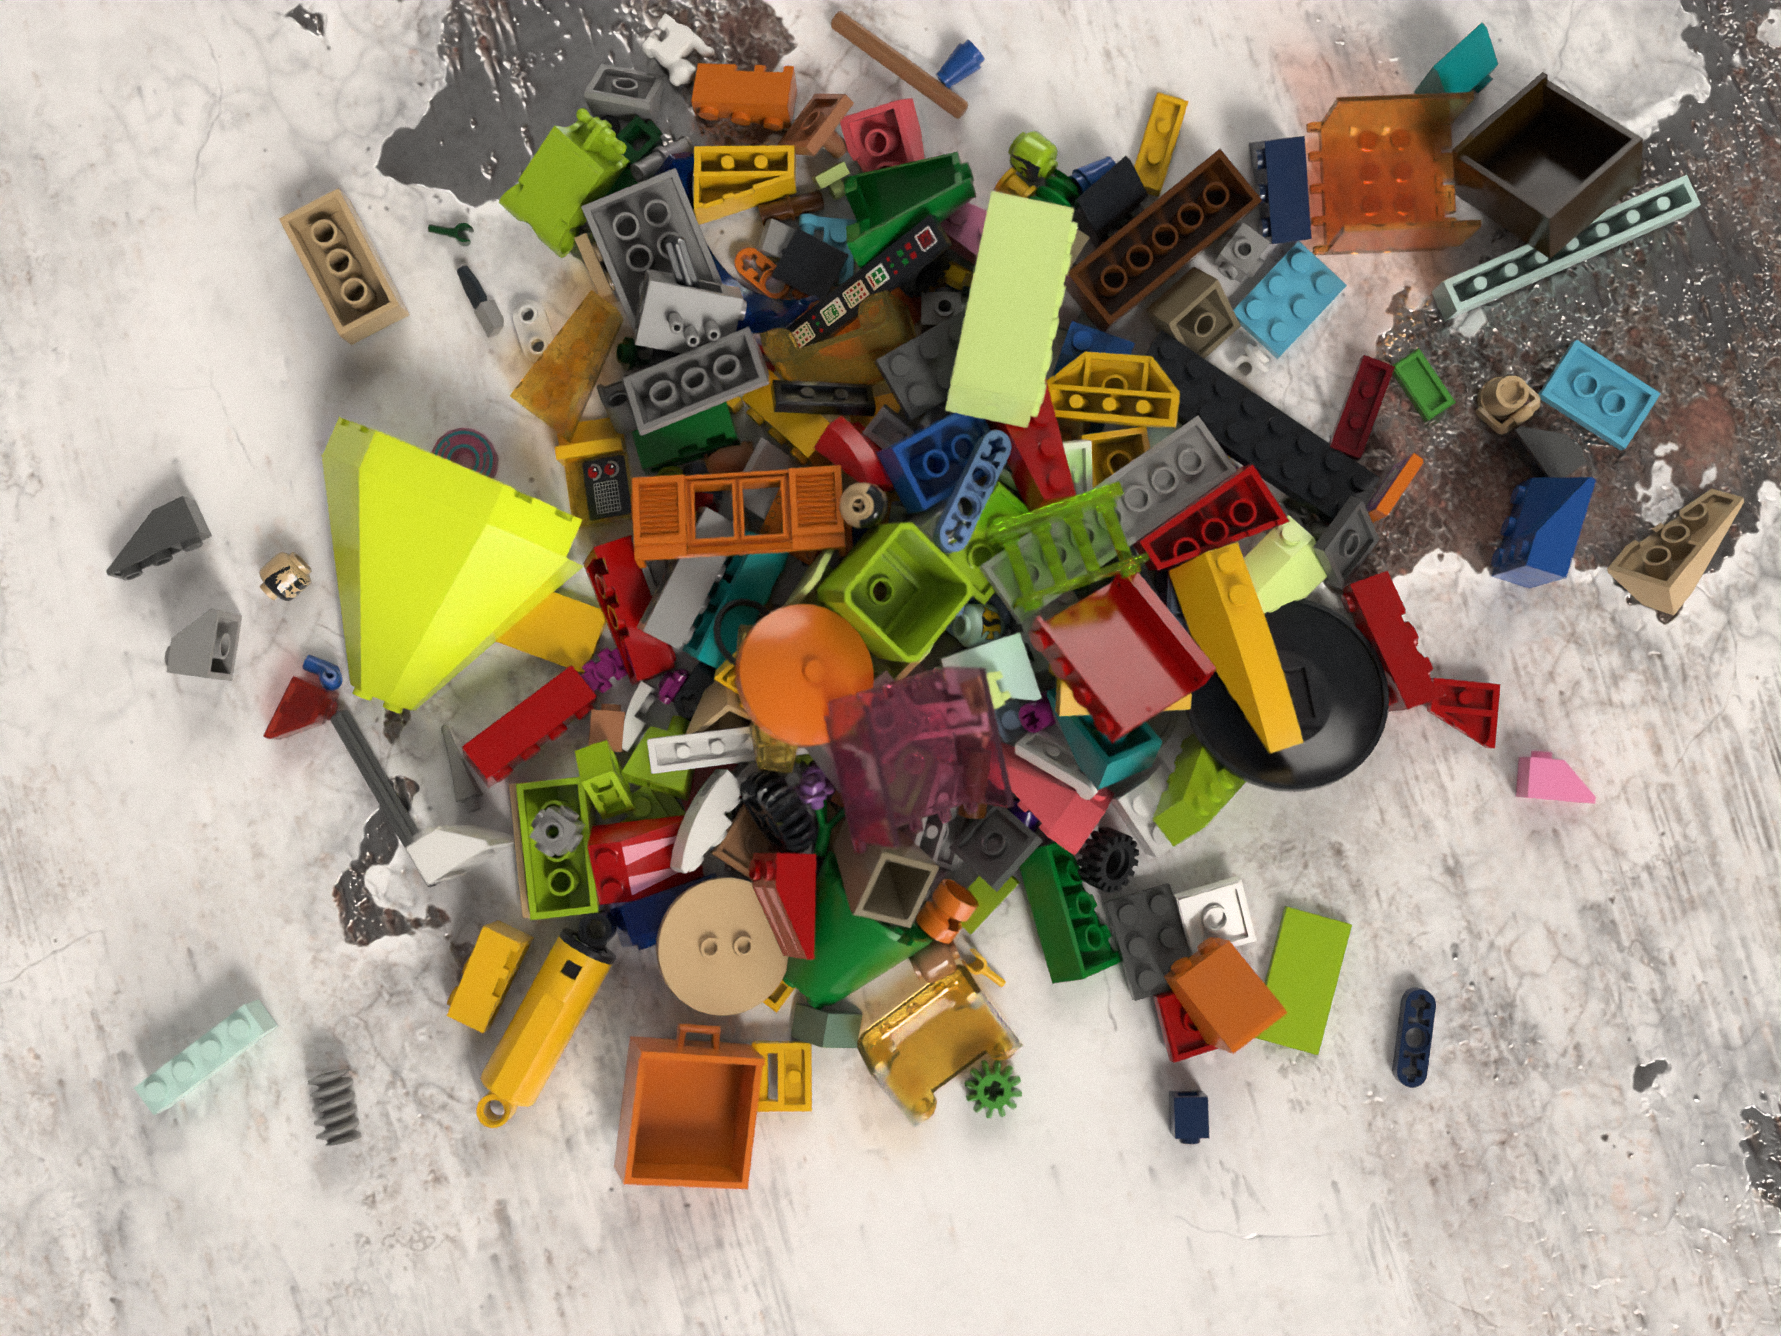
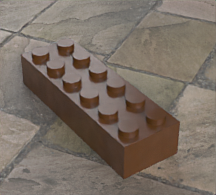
M1219 149L1072 268L1067 276H1065L1063 286H1065L1068 293L1099 331L1106 332L1249 215L1260 204L1262 199L1224 152Z

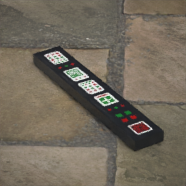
M929 215L779 333L795 362L803 361L953 245L935 215Z

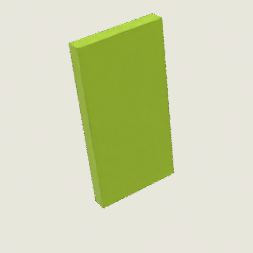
M1284 906L1264 984L1282 1004L1287 1014L1255 1038L1319 1055L1352 924Z

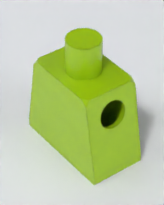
M673 715L667 731L653 726L649 727L623 769V774L627 781L688 801L695 768L652 774L647 740L685 734L690 721L681 716Z

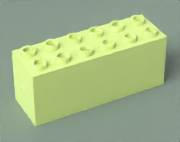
M991 191L945 411L1027 428L1031 416H1038L1046 388L1044 381L1052 358V342L1055 339L1059 322L1057 316L1065 292V286L1063 285L1065 276L1068 274L1072 256L1070 254L1071 246L1074 243L1078 223L1072 222L1074 208Z

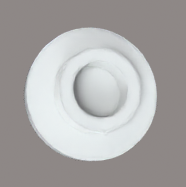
M1247 344L1244 347L1246 354L1240 356L1234 362L1236 368L1243 362L1251 364L1252 371L1245 377L1247 380H1251L1258 375L1260 369L1264 372L1270 369L1268 361L1271 357L1259 344L1255 347Z

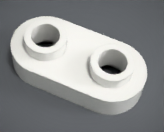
M524 300L518 303L513 310L512 318L523 353L534 365H549L555 360L558 347L548 315L542 305L534 300ZM526 312H534L533 319L530 321L524 320ZM538 342H543V350L535 352L534 345Z

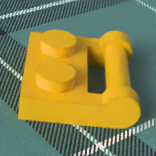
M752 1041L751 1046L765 1058V1065L762 1068L757 1112L812 1111V1044L804 1041ZM768 1053H778V1099L768 1098Z

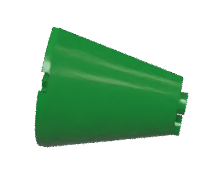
M958 151L844 178L845 195L857 220V223L846 226L847 245L860 269L929 215H935L939 223H942L973 198L977 197L973 185L974 177L968 161L965 163L961 162Z
M830 850L827 856L824 857L816 877L814 960L788 957L787 970L782 980L788 986L797 988L805 995L807 1002L812 1007L821 1010L824 1006H832L922 950L934 938L928 935L914 921L911 928L854 915L850 910L836 855Z

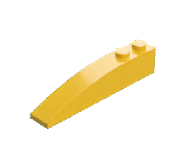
M1238 542L1205 552L1168 571L1190 636L1217 668L1215 672H1217L1227 687L1226 690L1232 699L1237 702L1245 714L1246 720L1269 754L1303 743L1280 660Z

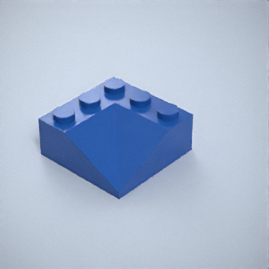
M1591 477L1530 478L1521 482L1520 485H1516L1510 498V503L1513 504L1511 514L1505 518L1501 527V535L1504 536L1501 547L1495 550L1491 560V566L1494 567L1491 577L1529 589L1567 578L1596 479Z

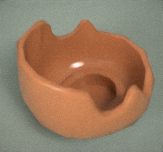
M742 441L739 446L720 448L709 457L705 454L704 461L707 470L711 474L743 472L754 452L752 441Z

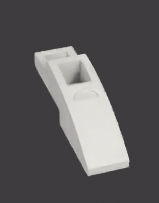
M764 759L740 762L731 773L729 770L716 769L706 780L694 797L679 828L670 865L674 871L681 873L694 871L704 861L703 855L711 846L715 847L724 840L727 835L726 830L732 822L723 813L730 812L739 804L741 800L739 797L741 784L747 780L746 778L752 773L765 769L768 766Z

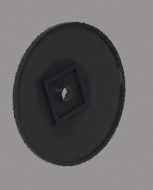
M1307 599L1294 600L1281 606L1278 610L1264 613L1285 676L1303 743L1269 754L1246 720L1245 714L1237 702L1232 699L1226 690L1227 687L1217 672L1212 674L1205 685L1192 692L1191 709L1186 710L1187 718L1198 741L1219 765L1250 784L1286 792L1319 789L1343 779L1356 770L1373 752L1385 728L1389 709V690L1384 668L1376 651L1364 634L1344 616L1322 604Z

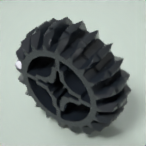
M769 768L761 769L748 776L747 780L741 784V799L745 804V810L750 814L751 820L755 822L765 839H768L772 846L776 847L780 853H803L816 841L817 831L816 824L812 821V815L800 799V795L796 794L792 785H789L784 777L779 776L777 772Z

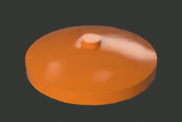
M797 604L773 611L759 620L750 629L738 651L735 680L739 698L744 709L762 731L783 743L810 747L836 740L847 734L858 724L865 714L872 697L874 672L866 644L848 621L829 609L810 604Z

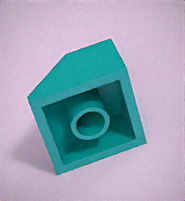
M1483 22L1437 62L1414 91L1440 120L1449 112L1456 115L1469 102L1466 96L1473 90L1479 94L1493 80L1490 74L1499 64L1488 29Z

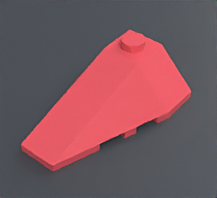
M913 98L900 99L845 116L840 122L848 153L853 161H857L864 173L925 159L921 129Z
M992 739L988 747L995 750L992 778L1001 788H1009L1020 799L1017 805L1024 812L1030 810L1042 823L1039 826L1040 830L1047 837L1075 856L1106 812L1115 793L1104 787L1098 790L1097 794L1090 800H1085L1078 795L1075 788L1015 754L1014 746Z

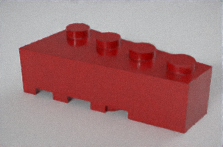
M1046 377L1044 381L1046 383L1042 404H1040L1038 416H1031L1027 428L985 419L991 431H1002L1011 441V451L1007 463L1013 473L1011 477L1031 515L1061 511L1077 496Z
M1252 464L1237 469L1231 476L1132 545L1149 570H1161L1290 521Z
M628 535L593 547L583 565L630 683L634 686L640 684L641 681L651 680L674 669L676 656L671 645L637 628L652 596L642 568L640 569L635 561L634 546L631 540L632 535Z
M1385 571L1345 586L1343 589L1344 594L1341 595L1344 609L1347 613L1352 614L1355 626L1371 643L1384 668L1389 690L1388 711L1408 710L1446 696L1442 685L1434 686L1430 678V671H1433L1434 668L1429 658H1424L1416 648L1419 636L1414 626L1409 621L1404 622L1402 615L1406 613V609L1389 572Z
M571 665L461 747L463 756L485 785L490 788L495 783H499L514 771L513 769L521 762H527L541 751L540 747L550 739L555 741L568 730L567 725L577 718L581 721L591 714V709H595L593 704L596 703L597 696Z

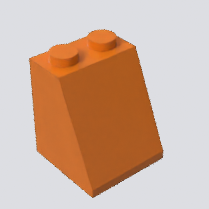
M1211 937L1201 942L1197 947L1198 951L1189 958L1183 957L1174 962L1170 967L1171 971L1163 977L1205 1042L1234 1054L1287 1014V1011L1229 940Z

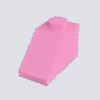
M1531 751V757H1519L1516 797L1595 804L1596 797L1565 760L1552 759V752Z

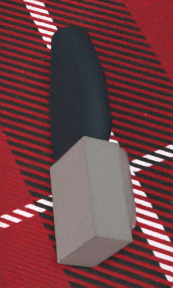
M460 267L457 270V274L487 337L498 335L504 327V318L494 300H487L486 293L469 267Z

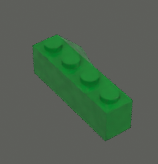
M1056 842L1040 844L1019 867L1052 984L1082 980L1121 962L1118 951H1113L1108 939L1112 935L1107 924H1101L1094 911V908L1098 905L1093 894L1086 892L1082 885V876L1078 875L1077 871L1080 867L1077 865L1075 856Z

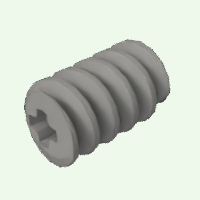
M351 1069L320 1074L308 1081V1085L319 1086L317 1091L310 1094V1098L321 1100L320 1104L312 1108V1112L323 1113V1117L314 1121V1125L325 1127L324 1131L316 1135V1139L327 1140L326 1146L339 1145L362 1137L360 1131L351 1130L359 1124L358 1118L349 1117L357 1111V1105L346 1103L355 1097L354 1091L344 1090L353 1084L351 1077L342 1076Z

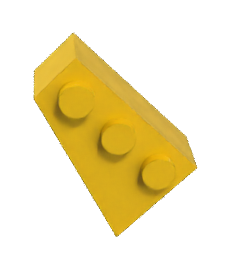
M794 145L694 146V213L699 225L756 207L760 204L784 198L788 194L790 196L797 193Z
M768 370L769 384L750 391L741 397L749 408L745 413L758 426L764 423L769 428L768 434L779 445L782 446L785 443L791 449V455L803 466L805 464L809 467L831 466L833 463L814 449V446L830 422L821 414L774 412L771 394L772 380L781 379Z
M500 920L484 925L477 938L473 952L462 969L463 976L459 986L453 989L448 998L447 1005L450 1008L446 1016L481 1033L491 1029L534 937Z

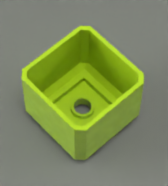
M913 523L878 524L869 528L818 588V602L826 609L837 613L848 621L862 637L867 648L878 659L900 662H918L973 595L972 582ZM878 582L884 583L887 589V594L881 601L876 600L873 595V588Z

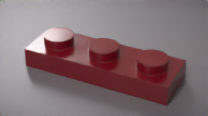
M1366 355L1360 358L1329 441L1331 448L1343 452L1356 461L1361 459L1395 366Z

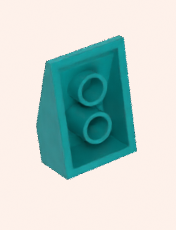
M1056 687L1048 690L1047 697L1077 765L1097 790L1153 766L1163 741L1147 722L1139 725L1116 741L1111 742L1106 734L1101 733L1097 729L1091 715L1059 716L1055 712Z

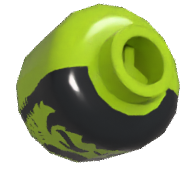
M1030 131L1027 134L1022 132L1015 138L1008 150L1010 165L1031 182L1038 181L1043 177L1046 179L1053 174V171L1058 166V162L1055 161L1058 153L1057 147L1037 131Z

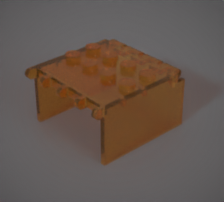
M1474 92L1337 97L1321 122L1306 124V132L1318 133L1319 151L1308 153L1309 162H1320L1321 183L1309 186L1310 194H1321L1323 216L1312 217L1311 225L1323 226L1324 245L1314 246V255L1443 251L1446 247L1461 246L1481 227V220L1457 221L1455 217L1445 218V215L1456 213L1455 186L1443 185V183L1454 181L1453 155L1450 152L1441 153V151L1452 149V130L1449 123H1453L1473 101Z

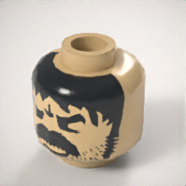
M856 483L849 486L843 492L840 498L839 509L842 518L849 525L855 528H871L884 520L888 512V500L880 487L872 483Z
M280 552L260 569L259 574L263 581L260 588L272 600L279 597L284 601H292L310 585L311 578L309 574L312 570L295 552L291 554Z

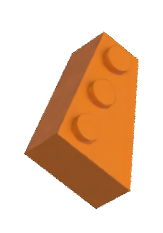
M698 63L691 100L694 113L703 119L711 121L725 118L731 119V122L742 126L756 123L762 124L765 128L773 131H781L783 128L789 129L792 125L797 97L794 66H784L783 72H766L767 67L765 65H755L754 71H739L736 64Z

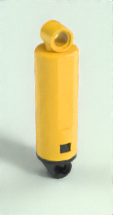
M602 910L597 913H590L580 921L578 932L563 928L481 1073L480 1080L489 1092L478 1102L476 1114L479 1122L484 1126L498 1128L512 1118L518 1106L529 1107L536 1102L616 959V955L605 947L617 931V921L610 912ZM597 919L604 923L606 931L603 937H597L591 932L590 925L593 920ZM491 1100H497L502 1103L504 1107L503 1115H497L491 1110Z

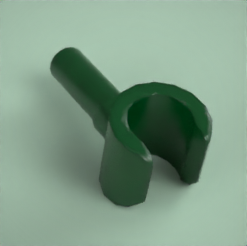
M460 223L455 228L432 224L428 226V232L455 238L461 246L467 247L471 244L470 240L459 237L462 231L474 232L470 224Z

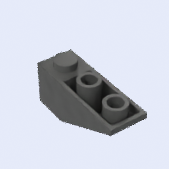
M181 496L152 510L106 570L107 575L123 579L124 581L131 580L142 575V570L151 565L160 566L173 560L172 555L182 550L188 552L201 547L203 540L212 535L196 501Z

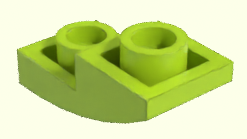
M1012 875L996 891L979 876L967 888L976 898L979 906L968 921H961L962 927L970 935L973 934L1020 884V881Z

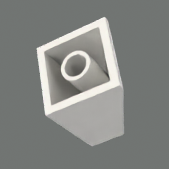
M1164 761L1115 793L1111 800V804L1144 853L1156 858L1173 848L1152 819L1162 793L1168 789L1166 781L1172 773Z

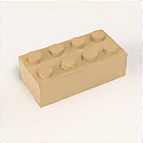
M339 188L279 218L339 336L350 345L410 315L352 202Z

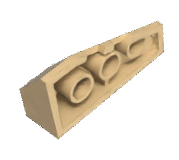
M1710 489L1680 509L1678 517L1666 525L1658 524L1652 528V534L1642 541L1634 540L1625 546L1607 568L1608 573L1642 605L1675 615L1694 591L1743 505L1744 498Z

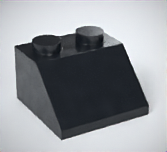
M1124 156L1075 201L1072 222L1078 223L1077 229L1090 237L1088 241L1095 249L1117 233L1125 222H1130L1145 210L1143 206L1148 198V194L1131 160L1127 156Z

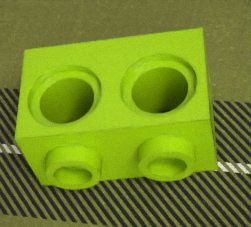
M607 740L575 751L580 781L603 820L635 809L630 784L624 776L623 768Z

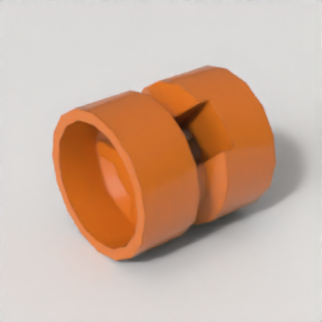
M943 879L932 893L933 901H927L916 915V921L928 935L937 941L950 944L962 929L961 921H968L979 905L976 898L965 887L953 880Z

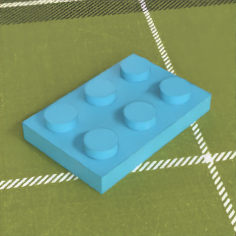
M1298 241L1233 311L1240 325L1278 359L1347 285Z
M1577 339L1570 344L1539 392L1542 401L1620 451L1626 449L1661 394Z

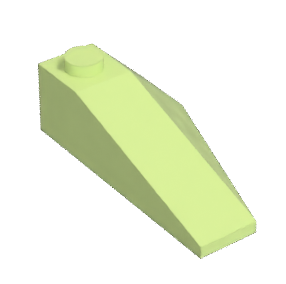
M1289 515L1287 518L1290 522L1276 526L1244 557L1264 613L1274 612L1287 603L1306 598L1327 578L1324 568L1313 548L1316 544L1314 537Z

